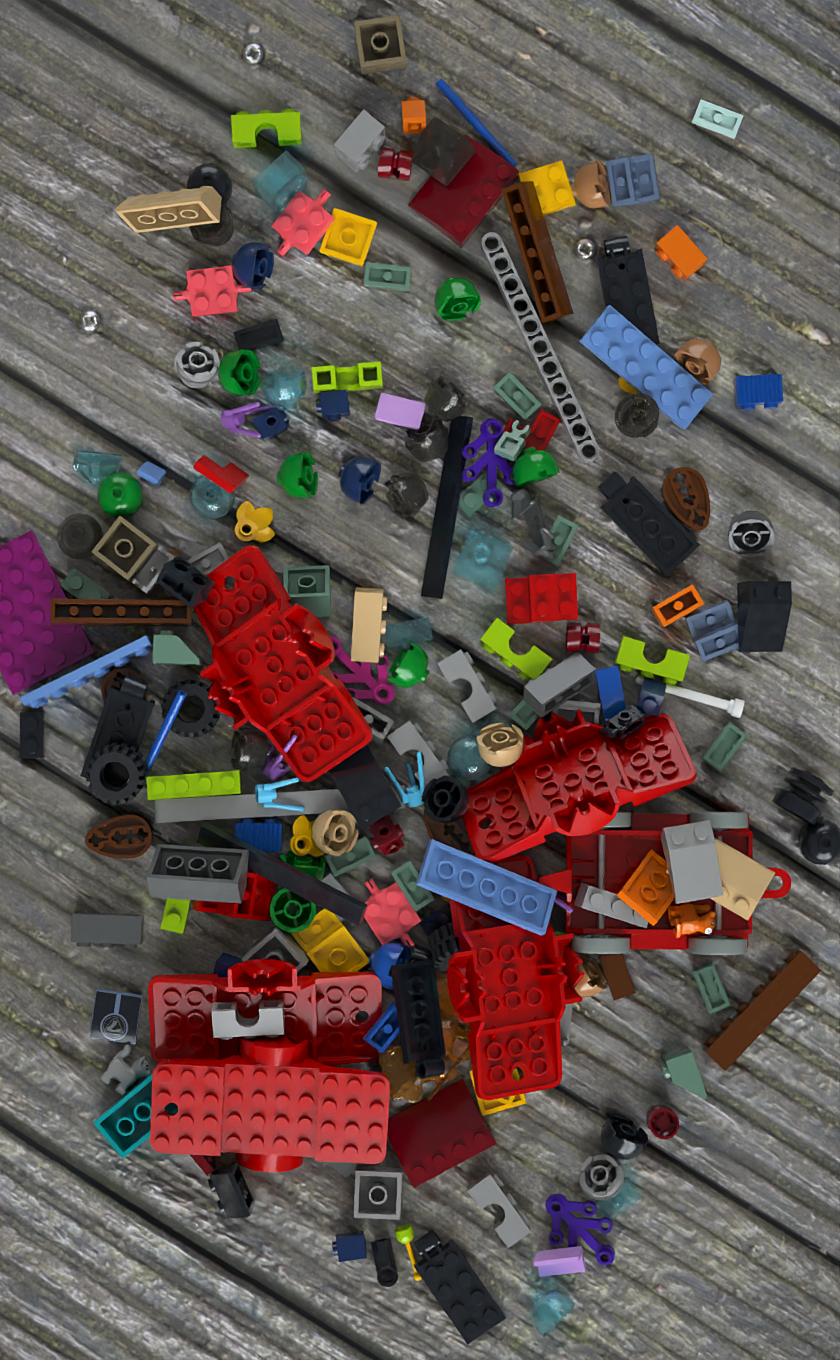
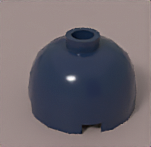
M250 242L243 245L233 255L231 261L236 279L242 285L259 290L266 286L263 282L266 277H271L274 266V254L269 252L268 249L271 248L270 245Z
M356 457L346 465H343L339 470L338 477L340 478L341 490L345 496L356 503L365 504L374 493V490H370L374 480L377 483L379 481L381 464L371 458Z

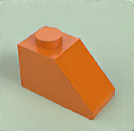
M411 97L407 98L406 101H402L403 134L426 133L425 100Z

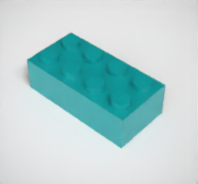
M153 1072L93 1122L122 1159L150 1137ZM169 1103L165 1106V1110L169 1114H175L179 1110L175 1103Z

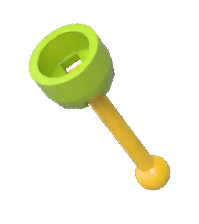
M411 1224L403 1225L394 1230L398 1242L406 1244L414 1270L413 1278L416 1281H420L422 1278L413 1266L416 1261L410 1245L414 1238V1231Z

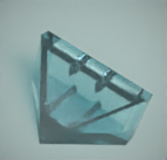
M76 450L73 469L97 488L106 477L119 472L122 455Z

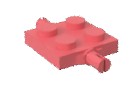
M323 189L316 200L306 196L299 190L271 227L280 233L284 239L276 250L283 257L291 246L300 249L308 255L335 220L323 206L331 196L325 189Z
M232 265L186 271L187 288L184 291H173V296H176L173 298L174 301L188 299L191 305L192 317L238 312V293L252 292V290L241 283H236Z
M373 878L369 880L373 888L368 881L364 884L372 895L364 902L367 904L364 918L380 943L384 945L391 940L400 938L406 946H409L406 939L411 947L415 945L408 932L413 926L421 922V919L410 905L397 882L380 890Z

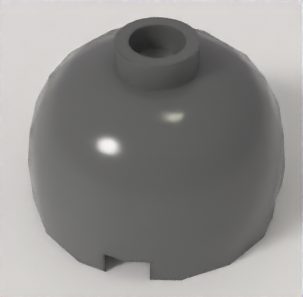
M749 510L742 512L734 517L730 523L728 532L730 547L732 550L734 548L743 557L753 558L765 554V550L774 544L775 533L772 522L766 515L758 511Z

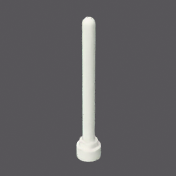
M637 676L635 682L638 685H642L644 677ZM668 683L665 690L666 693L725 709L728 713H731V716L737 718L741 717L745 703L741 699L735 698V700L730 699V701Z

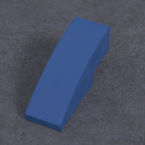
M618 666L595 671L604 723L616 716L620 711L626 709Z

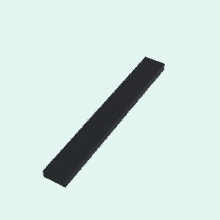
M451 416L421 596L426 598H443L463 482L462 471L465 469L466 458L462 456L461 451L464 446L469 444L473 418L469 416Z
M207 822L201 825L197 839L198 844L211 848L248 850L249 870L357 926L362 923L367 904Z

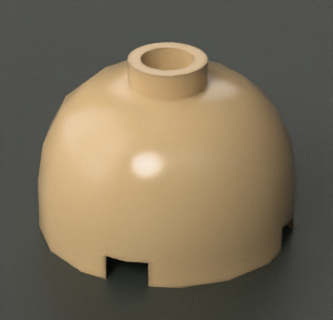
M504 723L490 724L481 729L479 737L477 735L479 754L487 764L496 767L509 766L515 763L522 754L523 734L514 725H511V728L504 727Z
M340 809L326 810L320 814L312 827V838L315 845L322 852L337 857L343 853L350 852L356 844L358 829H355L354 823L357 821L350 812Z

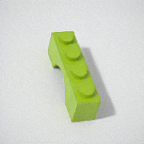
M241 770L146 777L148 800L243 793Z

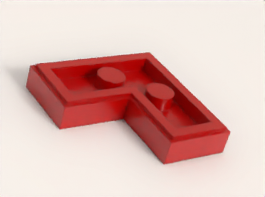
M540 409L530 428V435L524 438L526 445L523 450L535 447L536 451L545 450L561 419ZM511 418L509 419L508 423L506 424L502 432V435L505 431L509 433L513 431L512 425L515 422V420ZM520 424L518 430H523L525 426Z
M205 455L198 459L193 466L195 470L228 493L234 492L249 477V474L230 462L223 468Z

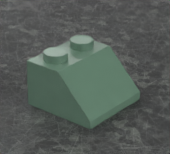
M330 566L284 567L283 586L291 598L289 601L291 607L295 604H300L311 611L316 617L331 616Z
M160 631V635H154L152 663L157 665L203 666V661L181 637L176 636V632Z
M688 1047L661 1055L663 1061L659 1062L666 1079L669 1078L674 1084L701 1098L707 1097L693 1052Z

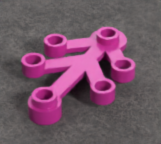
M330 637L331 641L337 645L335 656L355 673L338 674L332 672L333 675H336L343 683H365L371 688L370 690L359 691L348 688V691L352 690L355 692V699H373L380 705L389 704L393 700L395 692L386 680L387 665L389 663L388 657L384 655L386 658L385 665L381 666L375 663L378 667L377 682L371 676L370 662H361L360 666L355 661H351V657L341 649V642L335 637ZM385 689L388 692L387 697L381 698L379 691Z

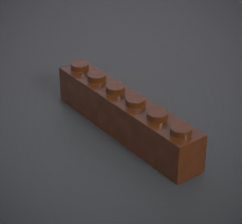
M533 181L519 182L501 189L542 323L555 321L574 314Z
M50 599L51 625L190 627L191 608L181 600Z
M797 949L796 952L793 950L789 952L783 959L785 963L780 968L776 967L767 976L769 980L764 985L759 984L752 991L753 997L748 1002L743 1001L736 1008L735 1011L737 1013L732 1019L729 1017L725 1019L720 1025L721 1030L716 1035H710L703 1043L705 1047L702 1050L724 1071L737 1060L821 971L802 951Z

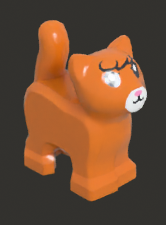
M684 903L680 906H668V921L671 928L676 927L673 929L675 937L679 938L682 934H691L697 931L703 934H710L715 928V912H709L701 917L697 915V913L708 912L710 910L709 904L693 905Z

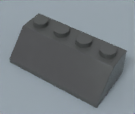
M158 844L146 876L150 897L242 903L247 886L248 850Z

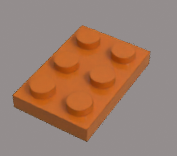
M651 849L617 896L654 926L675 897L670 876L665 873L668 869L667 863Z

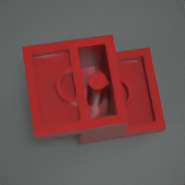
M576 573L505 578L507 625L578 620Z
M247 871V886L242 903L194 900L192 910L218 913L231 918L270 921L269 905L275 894L276 883L255 872Z

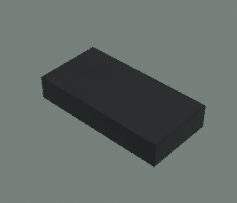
M277 319L234 332L239 350L255 351L284 342Z

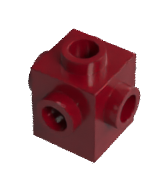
M389 814L368 825L373 834L370 840L375 850L380 849L384 856L394 854L401 847L405 846L401 839L405 835L399 823L394 825Z

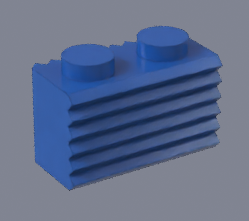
M782 374L736 376L733 379L735 407L741 406V410H754L757 405H764V409L778 408V404L783 402Z
M241 818V823H235L236 838L262 851L282 852L283 823H278V819H264V823H254V818Z

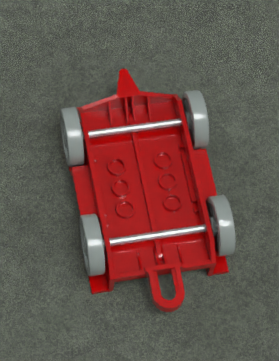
M618 811L612 821L598 831L582 836L566 835V869L548 875H539L537 880L538 883L564 892L565 903L573 908V912L565 909L564 932H567V934L574 933V938L570 941L569 947H572L574 952L590 954L629 953L630 949H688L690 953L705 955L746 954L748 934H752V915L749 920H746L710 898L685 903L693 905L709 904L710 910L708 912L697 913V915L701 917L709 912H715V928L710 934H703L697 931L691 934H682L679 938H676L673 929L676 927L671 928L669 924L668 908L654 926L648 922L647 928H643L575 906L574 903L581 883L618 894L651 849L666 861L660 836L663 829L667 827L710 820L714 838L753 860V831H749V814L746 812L635 814L630 811ZM766 867L775 872L774 876H779L782 879V886L777 890H765L761 898H781L785 896L791 888L789 874L781 868ZM674 898L669 906H680L684 903L676 904Z

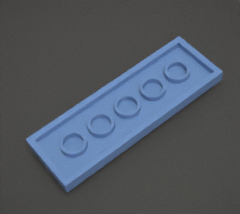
M611 305L604 309L579 341L682 430L688 427L713 395Z
M144 636L21 696L20 699L24 706L35 707V709L47 704V699L50 697L59 698L69 693L67 689L72 686L82 687L89 683V678L93 676L100 678L110 673L109 668L113 666L120 668L131 662L129 658L139 656L140 658L151 653L150 648L153 647V641L151 637Z
M433 839L428 842L416 885L541 936L546 933L557 890Z

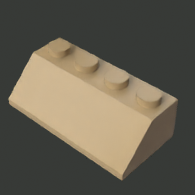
M212 186L180 189L174 192L162 191L151 195L140 194L123 201L116 207V213L135 233L220 222L222 197Z
M714 838L723 896L710 899L749 920L775 872Z

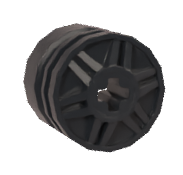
M791 767L789 773L797 778L796 781L785 777L784 781L792 788L790 791L779 788L772 802L801 820L815 825L822 813L814 805L815 802L827 804L828 800L820 795L821 792L832 796L834 791L819 777L808 771Z

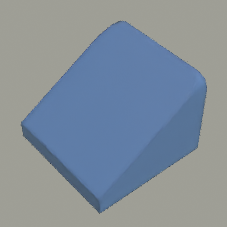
M148 461L137 471L139 477L156 486L161 484L166 474L164 469Z

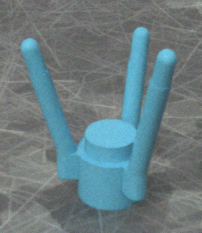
M420 751L417 752L420 787L416 785L409 762L406 763L411 787L406 788L407 793H404L388 767L384 769L400 794L403 804L408 803L410 808L424 804L422 802V794L425 782Z
M296 777L271 784L255 785L257 803H263L264 808L274 807L304 812V807L272 802L277 797L276 788L302 782V780Z

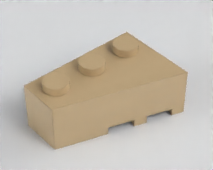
M356 587L351 661L379 663V657H384L385 643H380L381 634H385L386 620H382V611H387V597H383L384 589Z

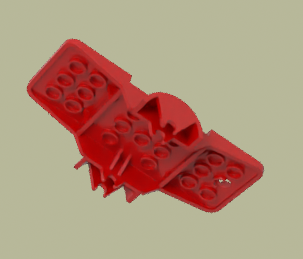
M255 545L244 547L206 576L215 584L207 600L195 606L194 610L212 645L213 663L199 674L201 677L212 681L208 698L216 701L217 706L214 707L215 710L234 718L232 726L234 731L249 721L252 725L266 733L297 777L304 782L316 780L366 746L373 737L371 727L342 680L336 679L328 667L335 658V651L329 634L318 618L307 608L300 604H295L291 607L289 604L290 596L259 547ZM228 576H232L235 579V587L233 589H229L226 586V578ZM293 735H297V739L286 753L284 747Z
M581 710L576 711L572 723L554 712L551 713L552 718L549 721H543L539 717L533 738L523 735L524 744L519 759L507 768L467 789L469 806L462 819L476 857L486 862L494 863L546 842L544 836L555 831L567 836H582L593 833L612 821L619 810V806L631 801L634 806H637L693 783L697 773L671 716L663 713L658 716H647L643 726L622 740L617 736L614 738L601 736L599 731L603 726L590 722L586 723ZM488 820L492 822L491 824H489V828L481 829V827L484 824V821Z
M525 855L506 857L491 863L538 883L533 861ZM449 898L454 937L459 938L460 952L454 953L449 959L447 987L450 1001L457 1017L463 1023L470 1022L471 1031H467L476 1095L482 1100H494L556 1087L562 1080L560 1020L565 1011V1005L583 1002L582 996L574 989L584 977V972L579 970V963H582L583 960L569 947L570 941L574 938V933L556 936L555 931L548 922L546 933L541 936ZM516 1067L522 1070L518 1081L512 1077V1072H514Z
M255 959L243 961L229 967L227 970L228 977H218V974L156 975L149 981L148 1001L151 1056L158 1064L168 1059L170 1061L222 1060L234 1055H240V1037H233L229 1040L213 1038V1003L237 1001L239 1014L244 1018H254L259 1014L260 1000L284 999V1036L294 1044L309 1040L308 1058L329 1066L371 1062L380 1058L382 1054L363 1039L382 1015L381 980L373 972H311V976H297V968L291 963L275 959ZM359 1011H366L369 1014V1018L361 1022L356 1019V1014ZM256 1036L255 1038L248 1039V1040L251 1041V1042H254L255 1040H257V1039H259V1038H261V1037H263V1036Z
M264 1035L251 1042L242 1036L240 1037V1055H234L222 1060L163 1061L155 1066L152 1075L150 1144L153 1150L159 1153L221 1156V1152L235 1153V1160L239 1165L260 1172H284L295 1169L303 1164V1157H315V1161L377 1164L382 1162L386 1156L390 1081L385 1074L380 1072L326 1066L308 1058L309 1040L294 1044L284 1035L275 1038ZM169 1103H175L179 1110L175 1114H169L165 1110V1106Z

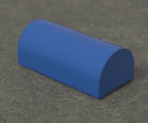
M392 1001L363 1037L367 1043L380 1053L385 1051L399 1033L395 1002Z

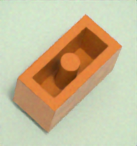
M678 225L655 245V253L663 262L667 261L672 267L670 270L678 279L682 278L684 281L692 276L708 260Z
M692 584L655 605L650 610L662 629L704 605V602Z

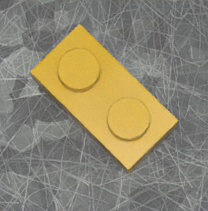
M322 909L315 915L308 928L291 934L301 948L307 951L339 927L342 922L339 921L334 913Z

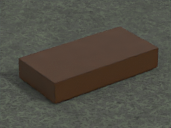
M622 953L598 956L614 1001L636 993Z

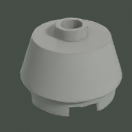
M202 342L186 344L175 357V370L182 382L188 387L203 388L218 375L220 364L218 354L215 349L211 350L209 347L203 346Z
M605 1154L591 1156L580 1168V1186L584 1193L592 1199L605 1200L613 1198L622 1189L624 1169L621 1163L613 1156Z

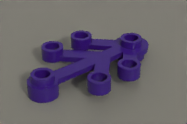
M489 418L482 422L480 426L481 434L471 444L462 448V456L466 459L475 457L477 450L485 442L487 450L471 467L465 468L462 471V478L466 482L475 480L477 474L487 465V491L483 494V502L487 507L493 508L499 506L503 501V494L497 489L496 466L504 474L505 483L512 485L515 484V481L510 480L509 474L513 475V470L506 463V461H513L507 458L503 459L494 452L496 443L502 437V424L496 419ZM488 427L492 428V434L488 431ZM467 448L472 450V455L467 453ZM467 471L472 473V478L467 476ZM489 495L493 497V502H490Z
M552 1194L547 1198L545 1207L547 1212L552 1215L550 1243L556 1246L562 1243L564 1235L561 1231V1218H563L568 1223V1247L578 1246L579 1235L596 1253V1259L600 1264L610 1265L615 1258L614 1248L608 1244L601 1245L586 1228L599 1229L600 1232L606 1234L612 1230V1220L608 1217H603L602 1219L579 1218L570 1212L582 1211L585 1216H593L597 1205L591 1200L586 1202L567 1201L566 1197L561 1194ZM558 1203L561 1208L555 1209L553 1204ZM588 1205L592 1206L593 1211H587L585 1207ZM606 1222L610 1227L604 1228L601 1224ZM556 1234L560 1237V1240H555L552 1236ZM607 1254L609 1259H603L601 1255Z

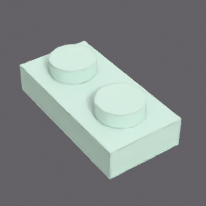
M701 99L692 123L735 139L744 115Z

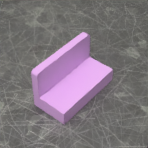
M381 393L375 419L419 430L426 404Z
M582 1246L537 1251L533 1260L534 1266H538L540 1277L585 1272L586 1270Z

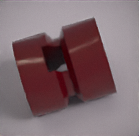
M381 147L377 176L388 179L395 176L397 180L410 181L413 151L400 150L396 153L393 148Z
M567 622L566 652H579L581 649H584L585 653H599L600 624L587 623L585 626H582L581 623ZM583 634L588 635L587 641H582Z
M656 1105L648 1111L646 1123L655 1137L669 1139L677 1133L679 1120L670 1107Z

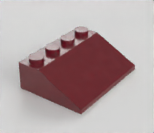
M464 135L408 206L462 248L503 198L501 189L513 185L518 179L519 171L501 156L469 136Z
M463 1078L388 1118L387 1136L413 1188L496 1144Z

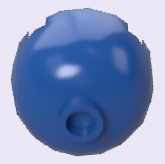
M387 943L382 945L376 953L371 954L369 959L371 972L378 976L383 987L394 990L391 966L405 964L406 959L410 960V948L403 944Z

